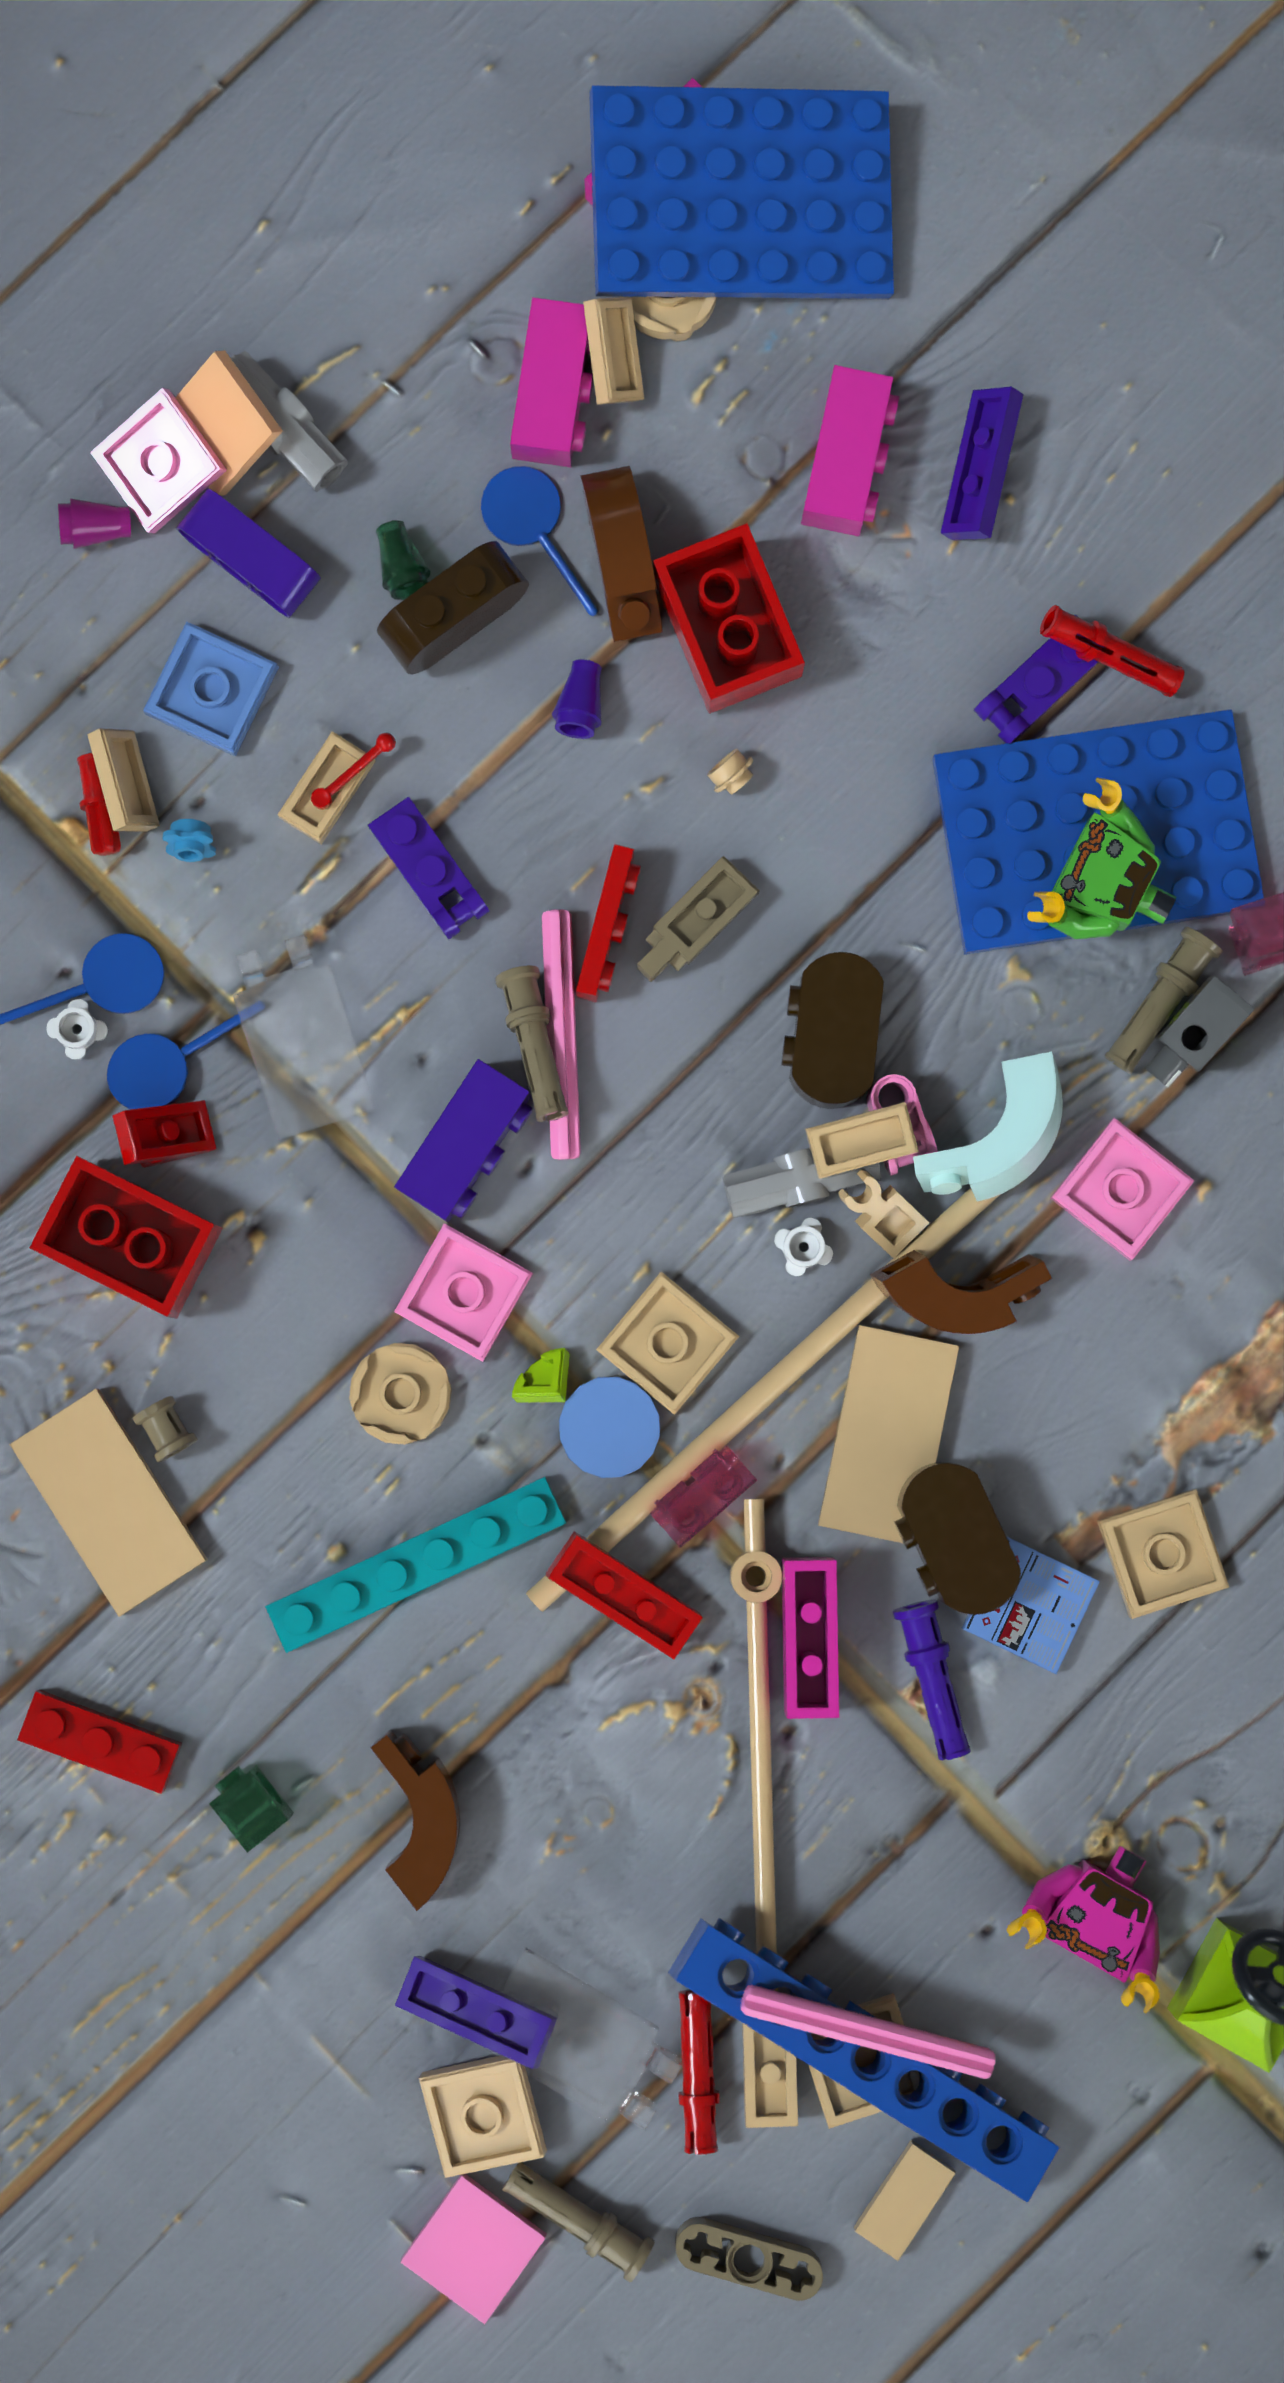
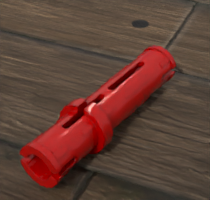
M1054 605L1048 610L1041 623L1040 634L1042 636L1049 637L1075 650L1078 658L1087 662L1094 659L1127 677L1161 692L1167 697L1173 696L1183 682L1185 670L1182 667L1175 666L1145 651L1143 648L1107 632V626L1094 620L1089 623ZM1121 656H1124V657H1126V658H1128V659H1130V660H1132V661H1134V662H1137V663H1139V664H1141V665L1147 667L1148 669H1145V668H1143V667H1141V666H1139V665H1137V664H1135V663H1133V662H1131V661H1129V660H1127V659H1125V658H1123V657H1121Z
M683 1990L678 1992L681 2012V2053L683 2065V2092L678 2094L679 2105L684 2106V2151L687 2154H692L695 2151V2155L711 2154L718 2151L715 2104L720 2103L719 2091L715 2090L713 2074L711 2003L691 1990Z

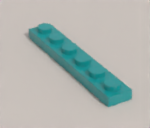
M543 1477L268 1604L265 1608L285 1652L288 1653L567 1522L546 1477Z

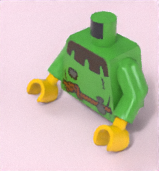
M1100 777L1095 779L1102 787L1100 799L1095 795L1085 793L1082 801L1088 807L1099 809L1101 815L1094 812L1086 822L1052 891L1034 892L1033 896L1039 897L1043 902V912L1029 911L1027 914V918L1031 922L1048 923L1051 927L1073 939L1109 937L1116 931H1124L1130 925L1136 911L1163 924L1177 898L1151 884L1161 864L1160 859L1155 856V846L1137 816L1122 800V790L1119 784L1113 780Z

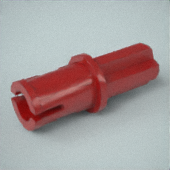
M93 754L81 755L77 758V763L80 769L84 799L79 802L81 810L86 811L91 851L93 854L100 856L118 853L121 849L119 831H113Z

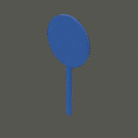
M518 466L499 472L489 481L481 499L482 517L488 530L496 538L510 545L527 546L540 542L588 614L596 616L598 609L548 537L555 528L561 511L560 496L554 483L544 473L530 467Z
M123 933L105 937L90 949L84 960L82 969L83 984L0 1014V1025L88 993L98 1006L113 1013L128 1014L142 1010L155 1000L162 988L164 980L162 960L156 949L139 936Z
M263 1001L256 1002L182 1048H179L170 1039L157 1034H141L126 1040L115 1050L108 1064L107 1082L111 1093L120 1104L130 1110L172 1104L183 1091L187 1081L188 1069L185 1057L263 1011L266 1007Z

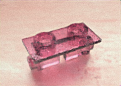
M727 1445L720 1452L715 1448L712 1451L713 1454L690 1473L695 1479L692 1484L687 1486L682 1480L662 1499H657L654 1502L657 1507L650 1512L651 1516L664 1528L679 1548H682L757 1481Z

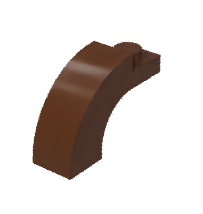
M630 466L580 475L613 641L616 642L663 632L652 560Z
M915 1250L870 1274L884 1296L899 1309L930 1327L958 1334L990 1332L1016 1322L1017 1320L1008 1303L1013 1301L1014 1304H1019L1030 1300L1041 1292L1040 1285L1052 1279L1044 1261L1027 1254L978 1282L962 1285L944 1282L934 1271L928 1258Z
M390 1730L371 1746V1749L405 1792L412 1808L413 1830L407 1846L388 1863L385 1871L415 1910L418 1911L437 1891L453 1860L460 1832L459 1803L453 1781L440 1758L438 1757L422 1770L417 1763L422 1759V1755L417 1747L405 1734L398 1738Z

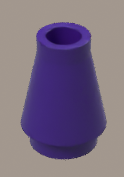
M578 659L572 662L571 672L552 712V717L556 720L555 729L560 734L571 738L588 739L594 736L595 728L601 726L600 675L602 667L598 663L585 659Z

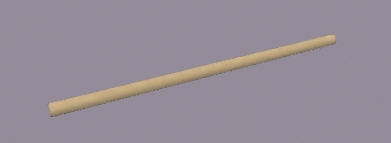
M968 1189L886 1265L913 1250L925 1255L928 1260L931 1259L1000 1195L977 1202L972 1189ZM871 1278L586 1539L606 1552L613 1549L887 1299L876 1286L873 1279ZM545 1575L526 1592V1595L543 1612L567 1590L548 1579Z

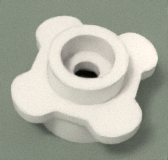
M81 999L72 1000L68 1004L67 1009L60 1012L56 1018L48 1021L46 1027L47 1034L53 1039H58L65 1047V1054L73 1060L84 1058L86 1049L95 1041L104 1040L108 1034L106 1023L96 1020L89 1012L88 1003ZM75 1025H80L82 1028L79 1034L73 1033Z
M806 1218L801 1226L792 1230L781 1229L775 1235V1246L782 1249L787 1260L785 1265L786 1271L792 1276H801L805 1273L806 1268L816 1264L827 1265L832 1260L833 1250L830 1246L825 1245L820 1233L822 1225L817 1219ZM805 1242L808 1244L809 1248L806 1252L799 1250L800 1243Z

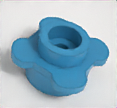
M176 820L171 823L170 830L163 833L162 839L168 842L166 853L181 861L197 862L203 858L213 857L216 854V848L210 844L213 842L211 828L200 820Z

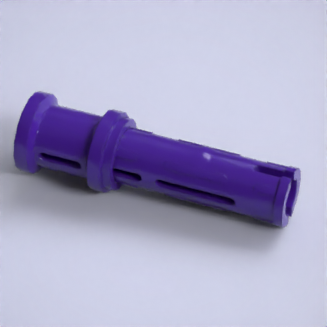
M935 1599L920 1601L893 1610L894 1619L900 1620L908 1648L904 1653L905 1660L909 1662L911 1667H915L919 1679L921 1693L935 1739L938 1759L951 1760L969 1754L971 1749L964 1732L960 1710L948 1672L946 1658L949 1657L950 1646L949 1642L942 1640L935 1613L939 1609L938 1601Z

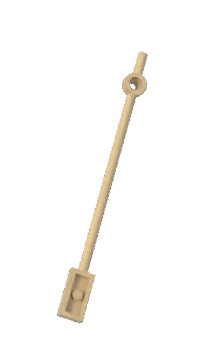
M758 1498L744 1499L745 1552L739 1555L733 1562L730 1569V1582L734 1591L746 1600L756 1953L758 1954L763 1945L777 1954L767 1600L771 1599L780 1589L782 1570L777 1560L765 1552L764 1499ZM752 1566L761 1567L765 1573L764 1580L758 1585H751L746 1580V1572ZM742 2023L746 2128L798 2126L796 2056Z

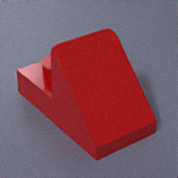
M205 1100L124 1110L112 1115L124 1165L140 1163L144 1168L217 1149Z

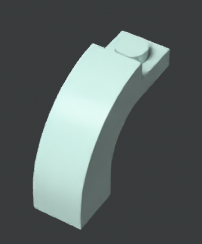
M1052 1051L1001 1062L1007 1094L1006 1107L1000 1122L986 1137L964 1147L913 1156L915 1174L924 1193L951 1194L960 1190L962 1185L969 1184L978 1202L1003 1194L1014 1188L1037 1169L1053 1146L1062 1118V1089Z

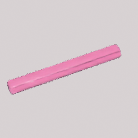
M555 909L543 912L545 1006L549 1008L551 1015L549 1018L550 1022L546 1027L569 1114L558 1120L550 1121V1147L553 1159L571 1160L579 1158L581 1154L572 915L570 911Z
M748 1985L741 2001V2011L747 2016L983 2079L989 2078L994 2068L995 2053L989 2048L766 1988Z

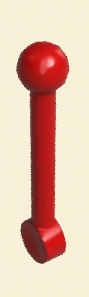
M390 733L380 734L376 739V745L327 788H317L311 794L313 805L321 810L328 808L331 805L332 796L382 752H390L394 749L396 745L394 736Z

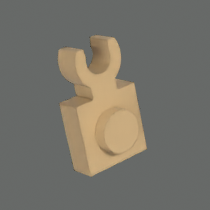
M861 1169L857 1175L866 1184L863 1194L852 1197L842 1188L838 1192L839 1197L850 1210L862 1213L855 1222L894 1259L929 1222L891 1185L881 1194V1187L877 1180L869 1172Z

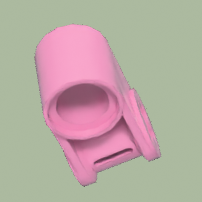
M897 1074L886 1075L874 1082L868 1090L866 1098L869 1111L882 1108L878 1095L884 1085H895L904 1094V1102L907 1105L919 1152L883 1161L890 1176L898 1174L899 1168L913 1164V1156L938 1152L933 1133L927 1119L924 1117L915 1087L906 1077Z

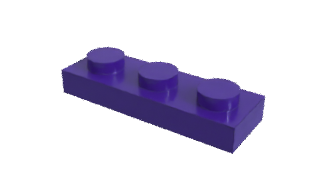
M1012 386L973 390L940 532L951 540L989 539L992 536L1024 395Z
M422 1956L413 1957L395 2006L531 2069L539 2068L557 2021V2017Z

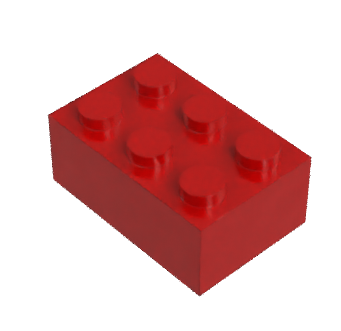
M748 523L653 560L656 586L709 714L802 677L805 661Z
M76 1156L29 1248L166 1317L177 1319L223 1228L86 1159Z

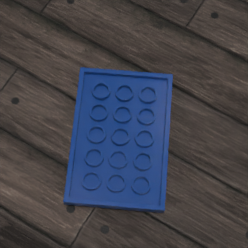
M592 85L589 91L596 296L889 299L894 294L889 91Z
M1232 709L1013 742L1010 745L1006 743L934 754L932 758L964 955L1071 939V937L1051 927L1048 923L1031 922L1028 920L1027 914L1029 911L1043 912V902L1039 897L1033 896L1034 892L1052 891L1086 822L1094 812L1101 815L1099 809L1088 807L1082 801L1085 793L1095 795L1100 799L1102 787L1096 782L1095 779L1097 777L1113 780L1119 784L1122 790V800L1137 816L1155 846V856L1160 859L1161 864L1151 884L1177 897L1163 924L1255 911L1265 907ZM1136 911L1130 925L1125 930L1163 924Z

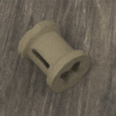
M168 1396L152 1404L133 1417L136 1425L143 1426L157 1452L154 1457L158 1463L178 1454L198 1440L194 1433L187 1432L173 1408L176 1404L173 1396Z

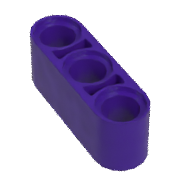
M207 489L176 527L178 532L193 546L271 607L288 618L293 615L321 580L319 574L309 564L211 489Z

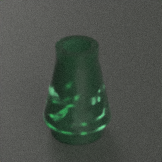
M394 520L386 522L376 529L379 541L382 586L390 592L393 599L405 600L428 583L431 572L410 538L404 522Z

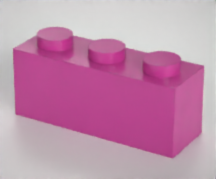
M532 297L510 440L511 455L514 460L571 468L573 452L583 451L586 422L578 421L581 403L590 404L593 386V373L585 372L590 349L584 304Z
M834 365L801 525L859 537L863 521L873 523L879 492L870 491L873 473L883 474L889 444L880 442L883 425L893 426L899 396L890 394L893 377Z
M833 1557L782 1558L785 1716L787 1719L839 1718L837 1560Z

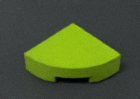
M558 1348L540 1355L541 1358L533 1363L524 1374L521 1373L518 1376L512 1391V1398L517 1403L566 1401L570 1353L565 1348Z

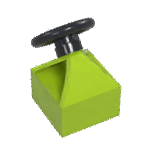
M1216 1918L1167 2009L1180 2023L1268 2073L1271 2072L1284 2048V1932L1276 1929L1261 1928L1244 1934ZM1265 1945L1277 1946L1278 1951L1276 1952Z

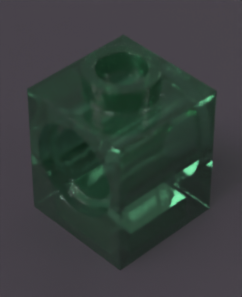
M257 1765L247 1773H244L239 1766L214 1785L220 1794L209 1803L247 1853L281 1827L294 1814Z

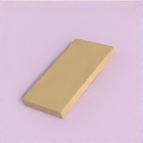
M858 1325L818 1526L903 1543L894 1521L902 1518L897 1507L898 1497L905 1481L915 1471L928 1464L936 1463L959 1346Z
M94 1389L9 1444L119 1617L208 1560L100 1389Z

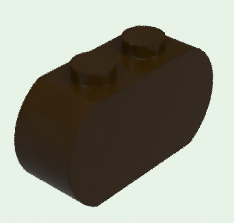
M487 542L476 547L391 609L378 625L377 633L407 674H417L433 666L510 610L523 597L529 587V583L499 542Z
M834 952L817 958L802 973L800 985H790L787 1016H796L794 1036H784L781 1066H790L789 1080L800 1097L814 1106L825 1109H838L855 1103L869 1090L874 1079L884 981L873 964L853 953Z
M947 1462L928 1464L915 1471L902 1486L897 1503L902 1518L894 1521L906 1549L916 1547L924 1565L916 1568V1571L928 1597L937 1594L940 1601L953 1610L970 1615L985 1614L1000 1608L1014 1594L1020 1580L1021 1568L977 1473L967 1467Z

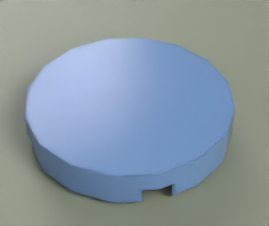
M598 1377L580 1385L566 1400L559 1418L560 1441L568 1458L582 1471L600 1478L623 1477L640 1469L653 1455L660 1437L659 1414L651 1397L636 1383L620 1377Z

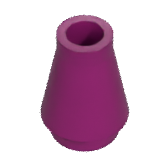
M70 498V503L58 504L61 545L73 544L74 549L118 538L131 537L129 507H116Z

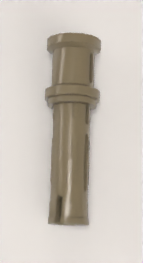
M1184 927L1181 932L1183 939L1167 963L1160 962L1156 968L1158 980L1113 1046L1104 1055L1107 1060L1114 1061L1113 1064L1129 1074L1133 1073L1141 1057L1183 996L1189 997L1197 991L1198 985L1196 982L1212 958H1219L1223 953V950L1215 942L1192 928Z
M532 965L519 966L498 974L495 977L497 988L503 989L509 1012V1015L505 1018L507 1028L511 1032L516 1033L534 1102L536 1119L538 1122H544L546 1118L547 1122L567 1116L569 1112L562 1093L552 1047L550 1046L546 1025L550 1022L549 1018L551 1015L549 1008L542 1004L537 980L541 977L539 968Z
M524 2162L516 2164L502 2191L508 2192L584 2242L583 2249L586 2250L587 2255L592 2258L599 2255L623 2271L625 2280L632 2282L648 2258L655 2240L649 2236L645 2239L640 2238L617 2223V2215L612 2212L607 2213L605 2211L600 2215L524 2165Z

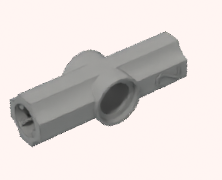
M246 351L237 355L234 354L231 357L232 361L283 430L268 449L277 456L281 454L316 492L329 487L340 477L341 472L348 465L346 458L313 424L314 419L309 411L290 390L285 387L281 389Z
M810 1148L775 1157L772 1163L722 1176L733 1218L760 1213L782 1205L790 1208L830 1197L831 1192L839 1191L842 1188L846 1189L865 1184L857 1175L861 1169L869 1172L876 1180L881 1179L879 1163L819 1179Z

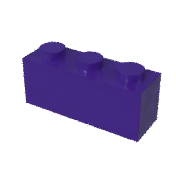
M477 1059L394 1188L447 1223L450 1222L454 1215L462 1219L477 1197L478 1193L471 1188L480 1174L483 1172L490 1176L504 1156L505 1150L500 1148L499 1145L509 1130L517 1134L531 1115L533 1108L527 1104L531 1098L530 1092L480 1059Z

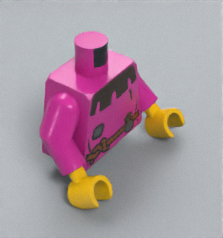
M1119 1846L1106 1871L1083 1859L1078 1865H1066L1038 1880L1022 1909L1023 1915L1008 1925L1007 1933L1013 1936L1024 1926L1028 1930L1030 1937L1028 1943L1025 1944V1949H1030L1039 1944L1046 1937L1126 1983L1130 1976L1133 1982L1121 1995V2002L1126 2007L1133 2002L1135 1992H1139L1145 1998L1144 2014L1148 2013L1158 2003L1160 1992L1158 1986L1154 1983L1160 1956L1158 1916L1152 1909L1153 1901L1144 1893L1133 1888L1147 1861L1125 1847Z

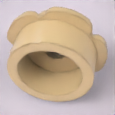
M737 748L722 758L707 774L716 785L714 791L719 793L726 789L732 795L742 788L753 776L748 769L753 763V758L750 756L746 759Z

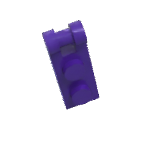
M1049 638L1005 681L989 693L975 707L974 712L983 721L989 719L1001 731L998 737L1005 744L1009 743L1010 745L1099 662L1094 659L1090 662L1084 661L1077 657L1075 650ZM1010 698L1024 710L1017 717H1014L1003 705Z
M409 796L368 824L370 831L448 940L461 932L459 926L474 916L478 920L490 911ZM456 890L462 901L446 910L440 900Z

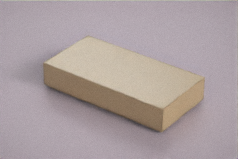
M631 297L584 301L597 405L645 400Z
M99 728L87 734L113 831L147 832L160 826L134 730Z
M332 731L277 814L278 817L322 845L376 762L375 759L332 796V802L328 808L323 810L317 809L311 801L312 792L317 788H327L366 754V752Z
M906 1102L805 1129L819 1179L919 1152Z
M910 2140L854 2225L855 2232L899 2261L956 2174L954 2168L913 2140Z

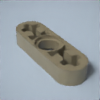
M693 2217L686 2220L676 2233L677 2257L681 2264L689 2270L796 2301L810 2299L821 2288L823 2272L820 2260L815 2252L805 2246L704 2217ZM698 2232H704L707 2234V2243L709 2245L722 2249V2238L731 2239L725 2251L726 2264H717L719 2252L703 2249L700 2256L692 2255L691 2245L686 2243L685 2240H695ZM754 2245L762 2251L764 2261L756 2271L744 2272L735 2265L734 2255L742 2246ZM772 2253H780L778 2257L779 2265L790 2269H795L798 2261L806 2262L807 2272L812 2277H803L799 2285L792 2284L790 2273L775 2268L776 2278H767L773 2266Z

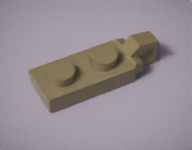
M721 857L653 926L652 933L646 938V941L653 948L637 963V969L650 982L661 974L669 964L677 971H680L686 963L689 965L759 894L760 890L727 858Z

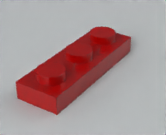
M614 844L576 988L577 998L597 1002L600 990L605 992L610 990L616 963L607 961L612 941L622 943L629 914L622 913L620 910L625 893L635 894L641 871V865L633 864L634 849Z
M575 1531L545 1573L548 1579L674 1660L703 1618L700 1612Z
M42 1690L35 1691L17 1739L20 1742L160 1794L166 1789L182 1746V1742Z

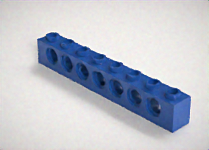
M700 1918L668 1971L677 1982L1025 2202H1029L1060 2148L1046 2137L1050 2127L1025 2111H1022L1018 2119L1002 2109L1007 2100L991 2089L979 2083L976 2090L973 2091L960 2083L959 2080L963 2074L961 2072L878 2050L875 2060L870 2065L857 2067L855 2064V2054L860 2045L830 2037L815 2040L812 2038L811 2032L745 2015L741 2011V2001L748 1985L769 1990L787 1987L792 1996L840 2009L844 2008L829 2000L828 1998L833 1990L806 1973L802 1981H799L784 1970L789 1962L762 1945L757 1954L741 1944L745 1934L726 1921L718 1918L713 1926ZM734 1959L744 1960L747 1971L743 1980L734 1985L725 1984L723 1981L725 1966ZM849 2001L844 2009L876 2018L852 2001ZM917 2070L920 2074V2083L917 2089L907 2095L900 2094L899 2081L901 2077L908 2071ZM961 2098L963 2101L961 2115L952 2122H944L942 2113L946 2103L951 2099ZM1005 2126L1006 2138L1003 2144L996 2149H987L986 2139L988 2133L994 2127Z

